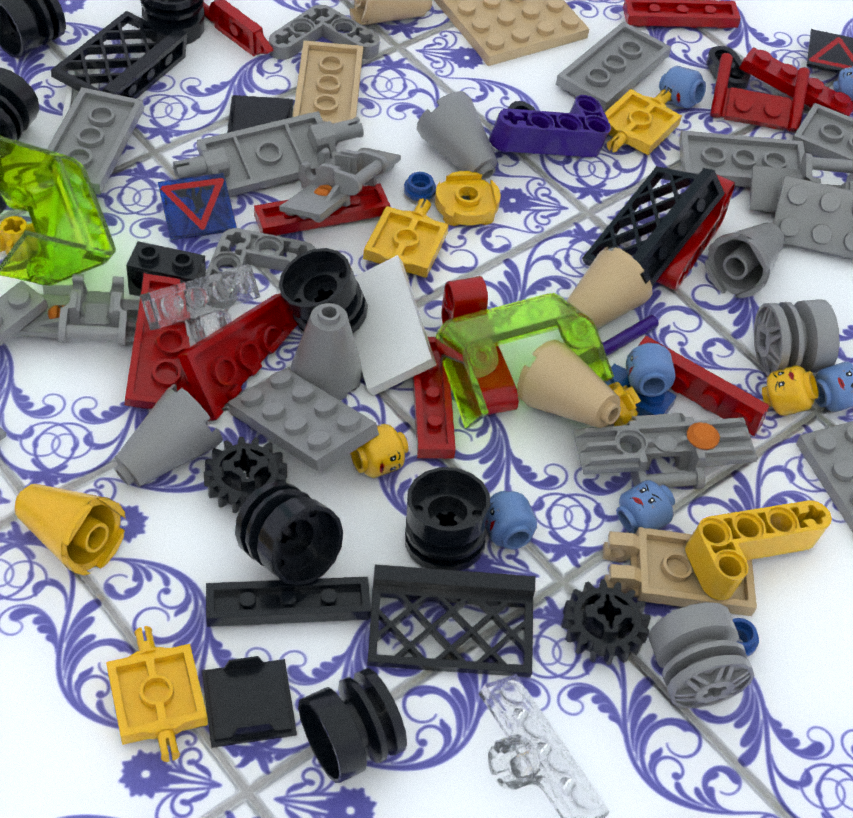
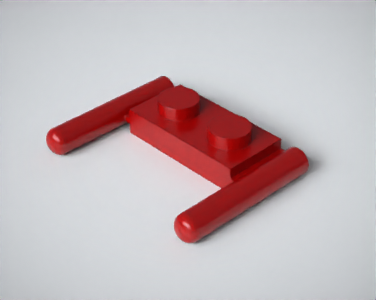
M729 53L722 54L710 116L772 129H786L796 133L801 125L810 70L806 67L798 70L793 100H790L791 98L734 87L727 88L733 57Z

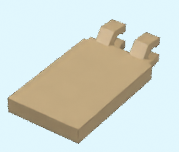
M639 527L636 534L609 531L608 542L603 544V559L616 562H624L630 559V566L610 564L609 575L605 574L604 576L608 588H613L617 582H620L622 586L621 592L626 594L628 591L634 590L636 592L634 597H637V601L679 607L705 602L720 603L726 606L731 614L752 616L756 611L757 604L752 560H747L749 566L748 574L734 594L727 600H716L704 592L686 555V543L692 534Z

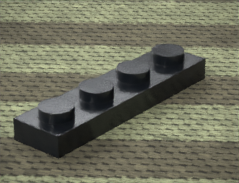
M368 577L319 578L312 583L299 586L284 583L282 580L206 583L207 627L370 620L371 617Z

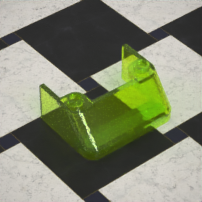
M0 136V194L5 204L10 208L28 211L35 232L24 231L0 264V275L39 285L52 286L72 278L73 274H82L106 264L116 252V247L85 167L73 157Z

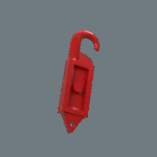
M214 0L210 6L203 1L204 17L215 24V28L250 55L254 57L258 54H268L274 51L263 35V28L243 14L238 8L232 6L226 0Z

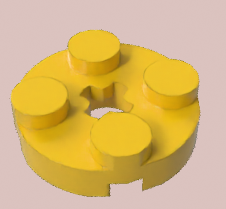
M458 171L447 175L446 181L441 184L440 182L438 183L435 193V205L439 213L443 215L444 222L450 226H458L460 224L488 225L494 221L495 214L499 209L501 194L498 186L492 180L490 184L482 180V174L472 173L471 171ZM463 196H469L470 200L463 199Z

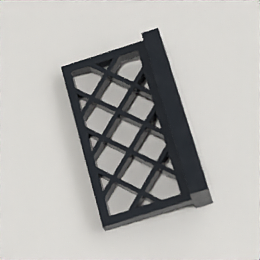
M125 11L52 68L51 77L77 91H80L81 87L101 91L91 84L108 83L102 92L137 99L186 57L187 32L176 28L169 33ZM128 23L138 28V30H122V27ZM157 38L161 40L159 43H147V39ZM125 39H141L142 43L126 44ZM106 40H120V44L104 45L103 42ZM128 53L145 54L140 58H129ZM101 54L102 59L85 60L87 55ZM106 54H123L124 58L107 59ZM103 68L105 69V73L102 74H88L87 70ZM110 68H127L122 73L110 72ZM82 69L83 74L78 75L67 73L68 70Z
M656 166L582 257L584 263L590 266L599 252L605 247H608V249L612 247L619 248L620 244L636 239V244L622 250L633 256L644 269L640 276L645 284L650 280L653 286L725 193L715 170L703 168L699 174ZM660 179L670 180V183L653 189ZM689 186L684 193H678L679 189ZM673 192L674 197L657 203L656 198ZM651 201V206L635 212L639 205ZM670 209L666 216L660 218L659 213ZM653 215L655 216V220L638 226V221ZM630 224L633 225V229L617 235L621 228ZM652 232L646 240H641V236Z
M375 564L367 666L531 677L533 657V596L535 594L536 576ZM380 597L398 599L406 609L390 621L380 610ZM426 601H436L446 611L433 624L418 610ZM466 604H477L487 614L473 627L458 613ZM506 607L524 608V621L513 630L498 615ZM412 614L425 630L410 642L396 626ZM451 617L466 632L452 645L437 630ZM380 620L385 625V627H383L378 632V625ZM491 620L506 634L492 648L477 633ZM522 630H523V640L518 636V634H519ZM389 632L404 646L394 656L377 654V642ZM430 634L445 649L435 659L425 658L415 648ZM469 638H472L485 652L477 661H466L456 651ZM512 641L523 652V665L507 664L497 652L508 642ZM410 653L413 657H406L405 655ZM450 655L454 660H448L446 658ZM491 658L495 663H489L486 661H488Z

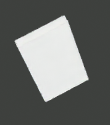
M397 255L355 276L365 296L368 309L364 322L353 333V337L361 361V370L367 390L374 396L436 366V362L403 262Z

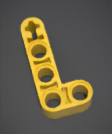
M812 500L708 516L703 518L686 543L685 551L704 592L713 599L727 600L734 594L748 574L749 566L747 560L813 548L831 524L832 517L830 511L823 504Z

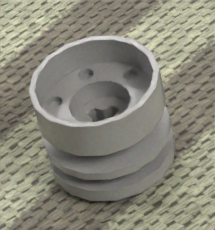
M826 300L797 301L794 305L791 302H780L779 304L763 303L759 307L754 322V347L760 368L766 375L769 376L773 371L792 366H801L806 372L817 373L823 368L835 365L840 346L839 327L835 312Z
M705 602L677 609L661 618L649 632L648 638L658 665L664 668L662 677L673 705L681 708H701L723 702L742 692L751 684L755 676L750 661L747 659L744 646L737 642L739 635L729 609L720 603Z

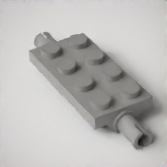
M319 111L199 139L197 140V150L200 156L173 161V170L175 176H178L176 177L178 182L206 175L209 179L223 178L224 182L217 197L219 200L299 180L298 168L305 161L310 162L311 172L315 176V169L319 166V151L328 148L330 159L335 163L334 155L337 154L336 146L338 142L357 137L361 138L364 135L362 123H358L360 122L359 117L332 124L331 121H323Z

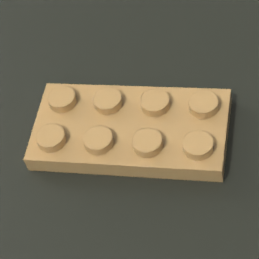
M303 41L293 117L319 111L323 121H331L334 124L354 119L357 116L363 46Z

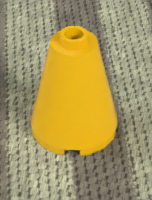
M41 484L27 486L16 497L15 514L17 518L66 568L74 573L85 576L90 574L87 570L95 566L101 569L107 565L118 551L124 538L125 530L120 528L121 517L125 518V511L119 503L110 498Z

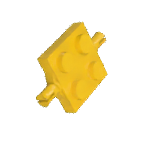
M632 89L626 92L605 112L611 126L609 135L613 137L607 142L608 150H612L614 153L623 144H628L636 150L649 155L680 125L682 115L665 105L671 100V93L669 91L666 93L664 89L656 97L652 98Z
M423 198L419 199L414 211H402L386 206L364 248L363 259L381 264L398 255L403 262L406 272L427 278L448 234L449 224L433 220L427 216L431 208V203L427 199L425 203Z
M144 626L146 641H144L142 628L139 627L134 632L139 651L129 657L106 662L121 742L124 745L146 739H158L161 760L170 762L168 745L170 746L172 760L174 761L180 757L175 735L181 731L208 725V717L190 644L172 648L155 647L152 628Z

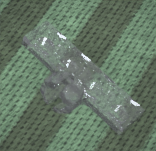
M251 264L140 295L150 330L187 321L195 343L232 321L231 315L228 313L231 306L260 297Z
M517 674L484 684L479 692V696L506 735V737L496 740L495 745L488 752V765L492 775H497L507 770L511 774L497 779V783L509 790H517L530 784L537 785L544 792L560 818H606L610 812L609 808Z

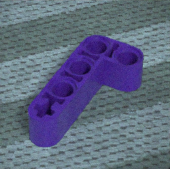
M579 95L576 97L569 113L509 108L501 110L489 136V142L493 147L504 152L596 157L602 149L611 126L598 100L589 95Z

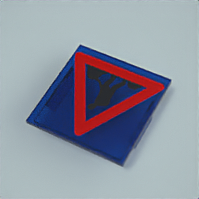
M224 173L158 182L170 240L218 234L228 229L237 228Z

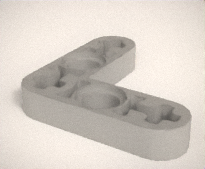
M315 5L269 36V44L274 50L270 52V55L281 60L292 58L301 52L303 41H317L322 36L337 44L363 46V59H372L379 54V35L327 5ZM302 30L307 31L308 33H298L296 31ZM345 30L349 31V33H341L338 31Z
M240 228L228 229L221 235L201 285L202 302L207 308L213 310L225 309L230 306L234 299L247 264L283 271L287 264L298 255L316 248L311 243ZM237 244L235 253L231 252V247ZM264 248H273L277 253L265 255L260 251ZM222 265H232L235 267L231 272H222L218 268ZM218 284H221L222 290L219 291L218 294H215L218 289Z

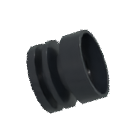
M0 0V47L11 57L19 58L38 48L39 44L45 45L64 35L66 29L65 16L58 0Z
M140 0L142 19L169 33L176 28L187 32V44L193 43L203 34V0ZM157 38L150 39L155 43H159L161 41Z
M1 67L0 155H4L11 151L15 142L21 138L22 132L27 130L35 120L40 108L33 88L19 75Z
M329 248L312 249L298 255L283 270L280 276L279 289L302 334L312 310L318 305L325 303L339 305L346 311L352 333L360 328L367 316L368 304L349 261L343 254Z
M439 467L428 470L414 479L407 494L405 547L410 557L420 566L431 569L461 571L468 569L480 559L485 549L490 510V493L483 481L471 472L452 467Z
M279 481L267 483L258 488L242 504L236 518L235 536L238 546L249 557L256 560L261 566H265L284 583L299 586L312 583L320 578L335 563L342 547L343 529L340 518L330 508L312 499L296 486Z
M370 668L355 673L353 679L347 677L340 680L338 685L339 696L330 687H325L299 700L298 710L306 738L322 769L335 783H341L365 771L367 765L366 755L375 763H381L387 759L388 754L391 756L397 755L406 750V730L398 707L385 683Z

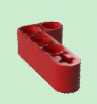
M716 174L725 193L724 196L658 278L657 283L677 291L721 226L736 183Z
M478 276L445 283L441 317L451 348L463 355L464 364L457 363L480 416L516 410L519 400L514 380L486 318L488 291L483 277Z

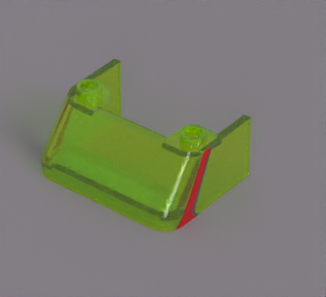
M547 293L445 321L437 330L435 337L436 345L465 429L474 426L489 413L477 379L491 374L497 367L499 359L495 346L559 330L564 343L605 383L611 380L614 375L593 320L562 296L555 293Z

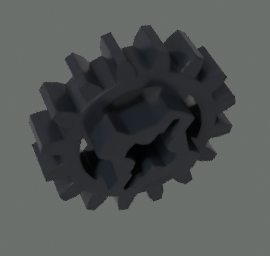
M243 437L238 438V444L232 445L231 442L226 440L224 441L223 451L214 448L212 450V459L205 460V472H203L204 486L208 487L209 498L218 497V507L222 508L229 503L232 504V513H237L247 498L258 488L267 483L286 482L287 464L283 463L282 452L273 453V444L270 442L261 447L257 437L252 440L251 444L245 443Z
M601 579L599 587L594 588L588 581L585 582L582 592L574 589L570 600H566L561 628L568 629L565 640L567 642H578L575 651L577 654H581L585 650L589 651L591 662H595L598 655L604 656L607 665H611L614 656H618L623 663L627 662L630 652L637 655L642 644L647 640L650 631L648 625L651 617L650 615L643 614L646 603L644 601L636 603L633 601L636 593L634 590H630L626 594L621 592L622 586L620 582H617L613 588H608L605 579Z

